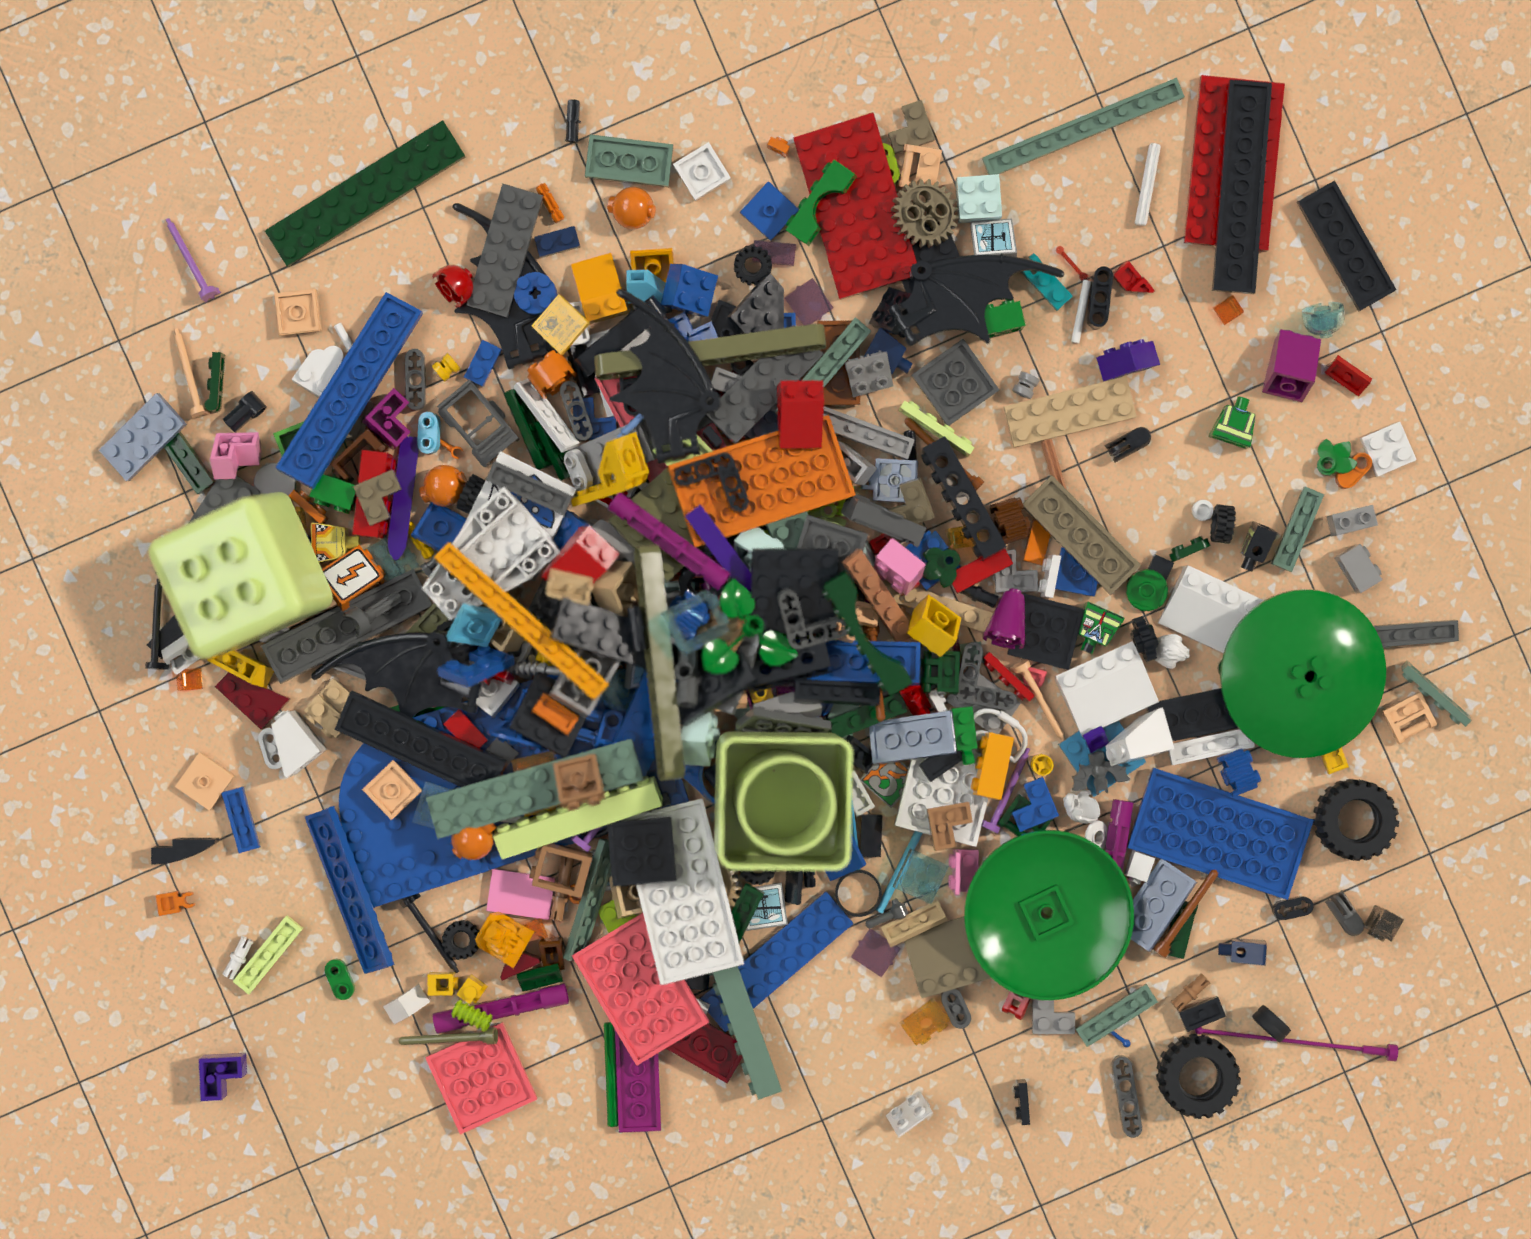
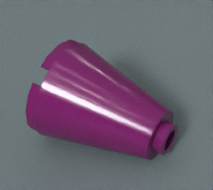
M1010 588L1009 591L1003 593L983 633L985 641L989 638L992 640L991 644L1008 649H1015V645H1020V649L1024 647L1025 596L1021 594L1022 591Z

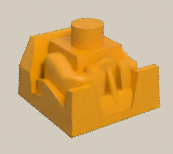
M494 912L490 913L475 941L480 949L514 969L535 931L506 914Z

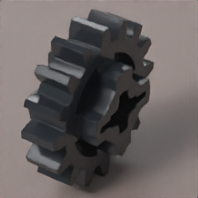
M1143 616L1132 619L1134 628L1130 634L1138 653L1143 654L1146 662L1157 659L1156 648L1159 643L1152 624H1146Z

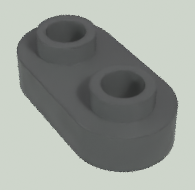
M952 989L942 992L941 1002L952 1025L959 1029L966 1028L971 1022V1014L960 991ZM950 994L955 995L954 1001H948L947 998ZM962 1013L964 1018L963 1020H957L956 1016Z

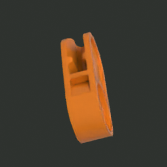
M1358 453L1352 457L1354 460H1357L1359 457L1365 458L1367 462L1365 468L1359 469L1356 466L1348 473L1336 474L1335 480L1339 487L1344 489L1353 487L1370 470L1372 459L1368 454Z

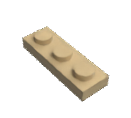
M937 900L906 915L905 918L897 919L881 928L890 947H893L948 920Z

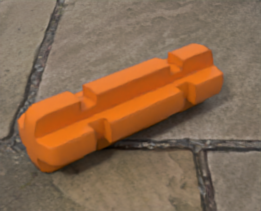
M545 183L540 184L536 187L538 194L544 196L543 203L548 212L552 214V219L555 223L562 221L564 215L559 210V206L552 194L549 193V188Z

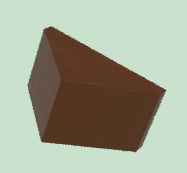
M563 937L541 938L539 948L543 967L558 963L559 969L565 970Z

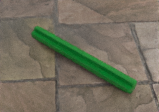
M605 1022L604 1048L608 1127H617L619 1122L615 1028L611 1022Z

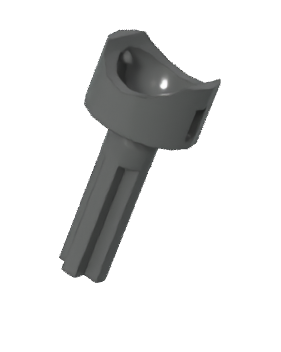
M396 590L365 609L364 612L358 606H355L350 611L342 614V617L349 619L354 624L356 629L355 637L358 639L372 630L370 621L403 600Z

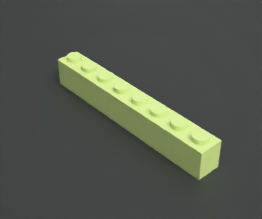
M644 776L642 781L621 786L611 791H604L606 799L601 800V803L595 806H589L586 803L580 805V808L577 810L569 811L567 808L564 809L559 805L555 810L549 812L548 810H543L534 817L528 818L526 816L518 819L516 823L499 825L494 831L493 839L501 859L661 807L663 798L655 777L648 778V776Z

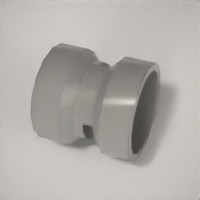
M1021 371L1018 377L1019 382L1014 385L1012 391L1024 398L1031 399L1034 394L1033 389L1040 380L1029 373Z

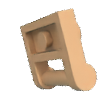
M905 144L904 150L906 151L901 180H898L897 186L903 187L906 184L909 186L914 152L920 153L915 183L917 184L919 179H922L924 184L928 179L931 180V185L936 183L942 150Z
M1417 692L1382 710L1399 745L1412 735L1437 725L1421 692ZM1424 715L1425 720L1401 732L1400 726Z

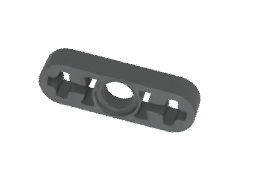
M410 349L405 355L406 400L409 401L408 407L416 411L423 409L426 405L425 356L418 349ZM414 353H416L418 357H421V359L417 361V368L421 367V371H409L410 367L414 368V363L410 360V357H413ZM413 374L421 376V383L414 386L410 383V377ZM410 388L415 390L422 388V392L417 391L418 398L422 399L418 406L411 402V399L415 397L414 391L410 392Z
M567 381L561 385L560 394L574 435L581 441H587L593 435V428L579 387L576 383ZM570 385L571 388L576 389L573 392L574 399L579 397L580 401H574L568 405L567 401H571L568 394H564V391ZM575 405H579L583 409V413L579 417L571 415V408ZM586 417L587 421L582 422L585 428H589V431L586 432L587 436L583 437L582 434H578V431H580L579 423L574 425L573 421H580Z

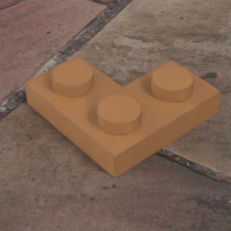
M969 802L927 809L934 851L955 848L956 844L952 826L973 823Z

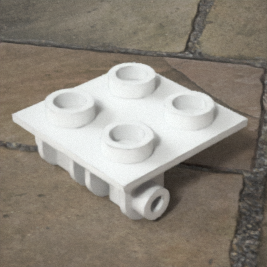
M918 1091L901 1105L893 1108L886 1117L899 1138L933 1112L930 1104L923 1097L922 1093Z

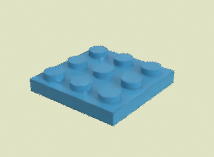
M1119 721L1103 728L1109 742L1124 730ZM1079 731L1058 744L1077 773L1079 772V764L1088 765L1090 763L1088 758L1090 751ZM1105 746L1102 747V748H1100V749H1098V750H1096V751H1094V752L1103 751V752H1104V756H1105V761H1109V760L1107 759V757H1106V747H1105ZM1145 759L1119 764V766H1125L1126 774L1128 775L1146 763ZM1108 771L1105 777L1108 781L1107 786L1110 787L1116 781ZM1090 775L1087 781V789L1095 797L1097 794L1094 786V777Z

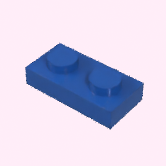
M482 340L464 378L470 379L472 382L484 387L502 349Z

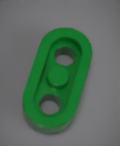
M341 959L330 960L326 964L324 971L333 994L340 1000L349 999L355 992V985L348 968ZM335 966L338 968L339 971L337 974H334L332 972V967ZM340 986L346 987V993L340 991Z

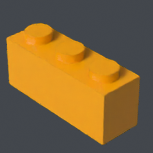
M987 732L985 736L981 737L980 748H982L981 756L977 757L975 769H978L977 776L973 777L971 783L973 795L995 800L1002 799L1014 741L1013 737Z

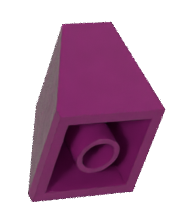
M1280 329L1274 340L1262 393L1303 402L1315 383L1321 339L1314 338L1311 335L1294 333L1291 330Z

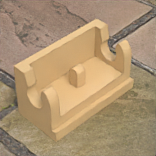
M551 568L545 588L546 596L558 599L567 597L575 603L589 605L590 592L593 590V578Z

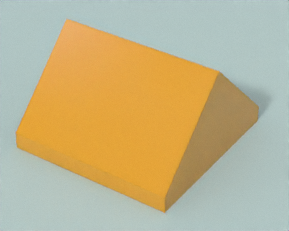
M672 248L630 251L632 270H649L666 283L670 264H674Z

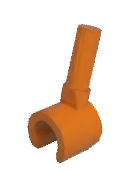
M440 438V445L450 451L453 458L459 459L454 456L453 451L458 448L463 452V449L459 446L454 447Z

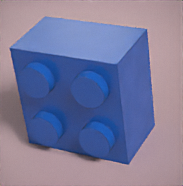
M670 264L661 305L686 312L693 316L708 317L718 275L684 264Z

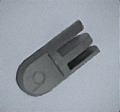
M1342 890L1337 895L1332 896L1331 900L1325 901L1348 935L1357 936L1364 930L1363 920Z

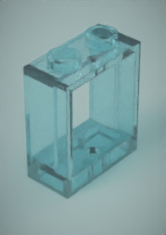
M707 589L661 613L683 656L729 632L727 625L730 622L724 612L720 613L717 607L720 605L715 593L711 595ZM706 600L718 625L686 641L674 617Z

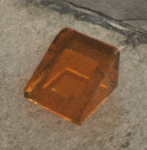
M1234 295L1213 307L1224 325L1244 313Z
M201 668L184 669L176 675L178 691L203 689Z
M535 918L523 924L535 931L534 934L539 938H548L541 919Z

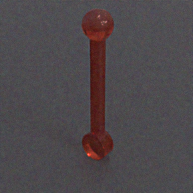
M1058 246L1056 252L1061 254L1079 274V279L1081 281L1087 280V273L1082 272L1064 252L1062 246Z

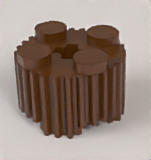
M1014 497L990 505L991 514H995L994 524L1005 544L1027 538L1030 535V521L1028 516L1023 517L1022 509L1024 507L1020 497Z

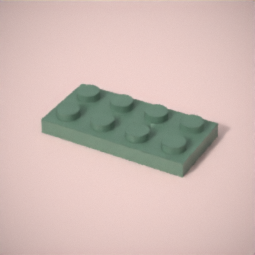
M590 134L585 178L669 188L673 144Z

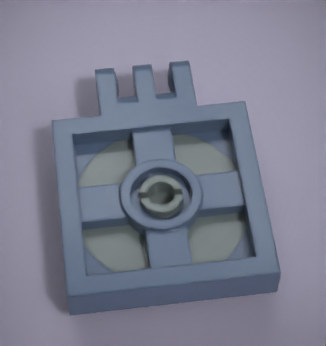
M876 458L875 467L877 469L868 480L869 485H861L860 489L873 490L874 501L905 503L899 485L917 478L919 461Z

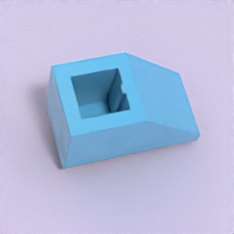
M627 270V292L642 301H646L654 295L661 303L666 284L663 280L649 270Z

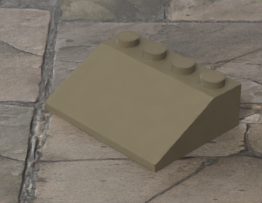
M964 916L946 921L904 941L921 998L991 978L978 963L970 948L965 931Z

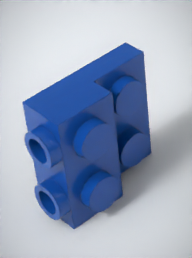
M929 530L924 533L919 547L910 543L905 548L927 564L928 561L923 556L926 550L937 547L944 551L948 549V546L937 531L932 533ZM948 556L945 561L950 564L954 559ZM922 577L919 582L927 591L939 583L940 580H928Z

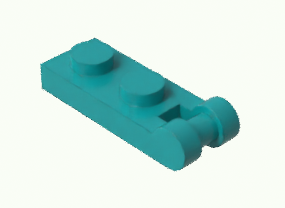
M1034 253L1028 257L1029 260L1042 263ZM1030 270L1021 271L1025 278L1056 311L1073 297L1055 276L1040 271L1034 275Z

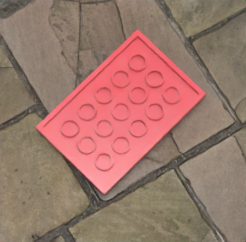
M643 913L572 955L636 1066L710 1022L685 979L665 985L660 984Z

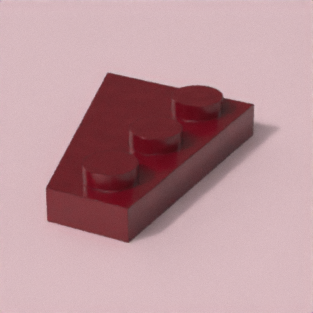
M230 672L215 686L217 690L261 730L291 699L269 688L250 684Z

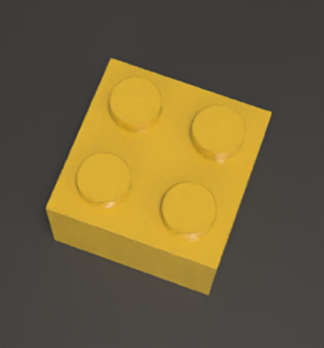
M928 594L913 609L907 633L914 640L926 646L929 651L941 657L956 642L962 618Z

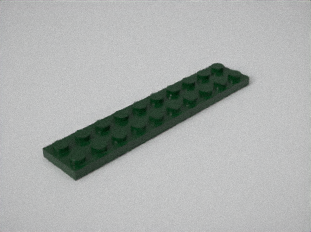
M442 120L266 229L265 233L285 265L290 267L461 161L466 156Z

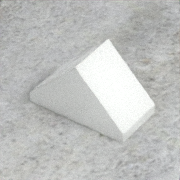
M420 984L383 1007L392 1022L396 1024L427 1005L430 1000Z

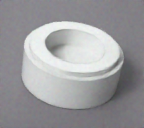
M1199 500L1192 506V515L1199 521L1208 520L1213 515V505L1207 500Z

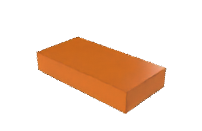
M545 693L542 694L531 711L566 736L579 719V716Z

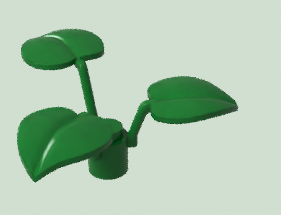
M732 579L723 589L720 597V608L727 618L733 619L738 616L740 620L745 621L741 627L742 634L729 646L722 639H712L707 642L702 653L705 670L713 674H723L731 671L738 662V655L731 649L745 636L754 637L757 634L758 643L762 645L759 654L766 664L780 666L798 656L796 649L789 644L788 639L781 633L767 631L763 635L762 641L763 621L758 616H749L755 607L754 598H751V593L740 585L736 579Z

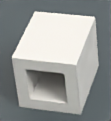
M1132 850L1124 874L1129 876V881L1138 884L1141 881L1147 882L1155 858Z

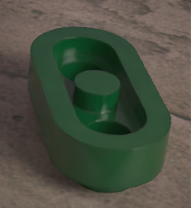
M1202 536L1190 540L1191 545L1187 547L1181 544L1172 548V553L1169 554L1171 561L1175 562L1211 546L1208 538L1203 539Z

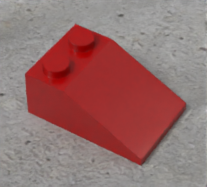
M780 381L777 385L779 449H821L824 412L823 381Z
M590 526L579 527L541 576L547 581L550 569L552 568L591 577L594 584L608 570L619 556V553Z

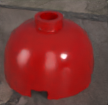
M446 265L437 270L432 276L433 279L437 278L438 281L435 285L442 296L449 303L452 300L457 303L454 305L455 307H461L465 304L473 293V276L466 268L463 269L457 265Z

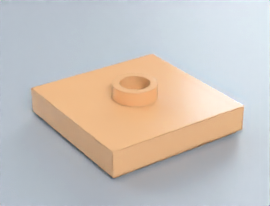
M317 289L274 293L279 336L322 332Z
M199 752L175 787L211 811L235 775L202 752Z
M394 760L362 789L391 820L423 791Z

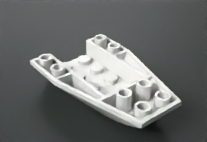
M505 487L471 515L452 543L454 547L505 592L531 579L560 552L551 536L525 506ZM440 564L437 565L422 587L449 620L457 616L462 604L475 606L483 604L479 598Z

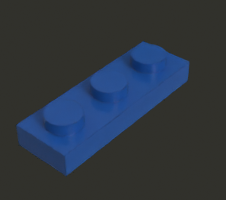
M244 787L222 792L238 852L243 853L260 848Z

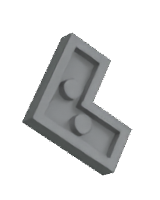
M1006 550L1013 565L995 574V593L1009 591L1010 588L1018 589L1022 592L1038 591L1037 570L1016 571V550Z
M1032 999V1033L1075 1034V1012H1054V1000Z

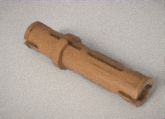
M561 856L557 879L558 884L569 886L575 859ZM555 892V895H552L553 906L550 919L563 921L565 904L568 903L569 898H567V894Z

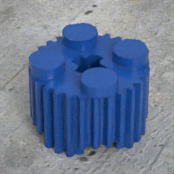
M687 590L684 592V596L678 595L670 603L669 608L671 610L668 613L670 631L683 640H692L696 635L697 628L700 624L702 626L705 625L710 615L707 613L708 604Z
M1241 748L1217 758L1218 763L1222 762L1223 766L1222 771H1220L1226 786L1230 785L1233 791L1231 794L1233 797L1258 787L1257 783L1261 782L1258 771L1252 768L1251 762H1253L1249 750L1243 751Z

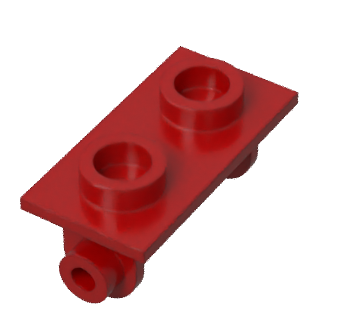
M920 684L919 686L910 685L900 691L913 716L931 714L929 709L932 706L926 695L922 693Z

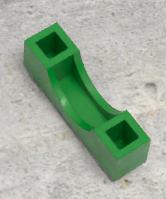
M836 160L826 164L822 171L824 175L820 180H816L810 188L812 192L808 198L804 197L798 205L799 211L795 216L792 215L786 223V226H788L786 231L807 246H810L821 230L815 216L818 203L829 194H845L857 177L855 173Z

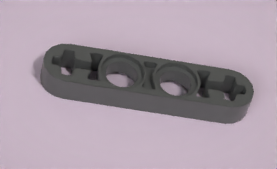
M1118 1055L1112 1060V1071L1122 1129L1128 1137L1135 1138L1142 1132V1122L1132 1064L1126 1056ZM1120 1060L1127 1063L1124 1066V1073H1129V1076L1117 1077V1075H1122L1120 1068L1116 1067ZM1124 1080L1131 1083L1130 1089L1126 1092L1121 1091L1119 1088L1120 1083ZM1127 1101L1134 1103V1109L1131 1112L1123 1110V1105ZM1125 1116L1132 1117L1134 1125L1138 1126L1134 1129L1133 1133L1127 1129L1130 1126V1121L1128 1118L1124 1119Z

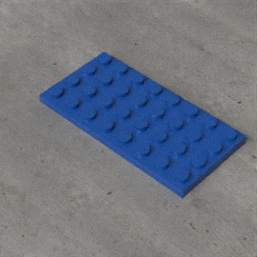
M1152 767L1127 848L1206 874L1215 869L1218 871L1217 877L1288 900L1314 820L1239 795L1233 797L1230 792Z

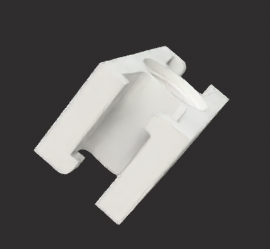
M185 635L161 651L164 662L167 665L171 662V669L176 675L200 659L193 654L191 649H187L189 644Z

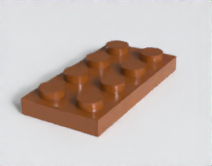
M853 320L817 321V324L824 326L826 348L820 350L823 354L826 353ZM860 345L848 359H860ZM843 364L823 388L824 406L860 405V396H852L845 364Z

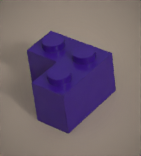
M1144 339L1123 343L1118 350L1115 347L1104 350V355L1096 357L1103 382L1160 365L1154 342H1145Z
M246 1053L206 1054L199 1058L201 1101L223 1100L227 1096L226 1079L243 1078L247 1074Z

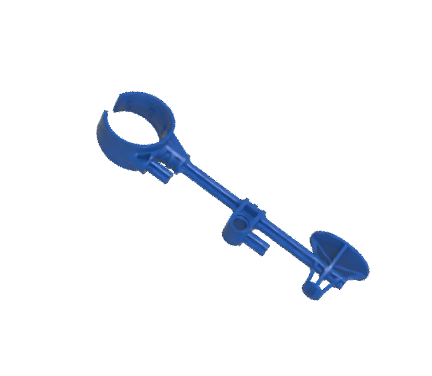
M524 688L515 708L508 707L505 719L490 729L488 734L493 738L497 736L498 741L503 743L508 740V745L515 746L518 743V747L522 749L528 746L529 750L535 751L538 748L540 751H546L547 749L536 743L521 740L522 735L518 733L516 738L496 733L497 731L510 730L499 727L508 721H512L528 688ZM604 708L603 711L593 709L585 720L599 723L598 730L592 731L581 728L576 739L591 743L593 749L611 745L623 721L622 714L608 708ZM611 714L615 715L618 720L617 724L613 727L607 724V717ZM655 754V756H654V758H653L652 761H656V762H657V760H656V754ZM684 761V779L697 789L706 800L715 804V798L709 794L703 783L702 773L704 766L686 765Z

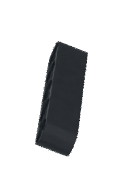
M654 295L644 301L661 315L667 312ZM636 308L573 361L588 377L595 372L594 357L596 355L622 350L650 327L648 320Z

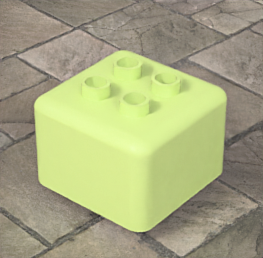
M282 492L241 498L155 539L149 547L150 560L189 647L194 655L202 659L243 648L327 609L332 603V591L293 503Z
M731 731L722 734L716 743L714 848L721 863L729 869L840 870L848 864L851 851V746L833 733Z

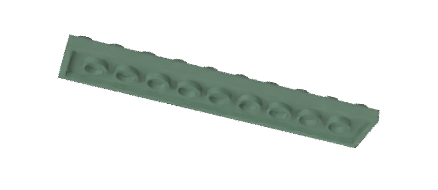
M625 740L426 797L437 839L457 834L467 827L478 828L560 804L553 763L595 753L604 791L644 780L633 740Z

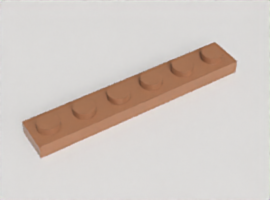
M860 549L855 550L842 563L895 642H919L907 633L910 622L863 551Z

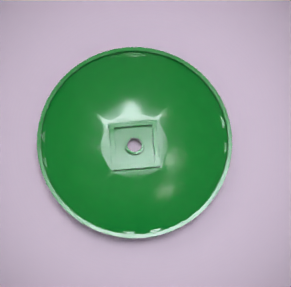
M1301 589L1283 592L1262 601L1252 608L1231 633L1221 662L1220 680L1222 695L1226 708L1236 726L1247 738L1261 748L1291 758H1311L1325 755L1338 750L1355 739L1375 715L1386 683L1384 649L1378 633L1370 620L1347 600L1318 590ZM1312 670L1314 672V679L1307 682L1305 674Z
M1041 830L1025 833L1010 839L996 848L982 862L974 874L967 891L964 906V924L967 940L976 960L984 971L999 985L1013 993L1031 999L1061 1000L1080 995L1104 981L1118 966L1125 955L1132 936L1134 905L1127 879L1120 867L1106 851L1090 840L1073 833L1058 830ZM1044 907L1052 909V915L1049 918L1041 916V910Z

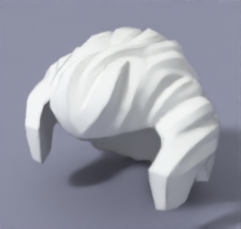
M1169 634L1158 638L1159 645L1156 648L1157 659L1155 661L1162 666L1173 669L1176 667L1177 662L1185 661L1189 658V649L1182 644V637L1179 635Z
M1082 790L1078 795L1068 793L1063 798L1066 812L1073 821L1088 824L1098 820L1100 815L1099 804L1096 799L1089 796L1092 793L1090 790Z

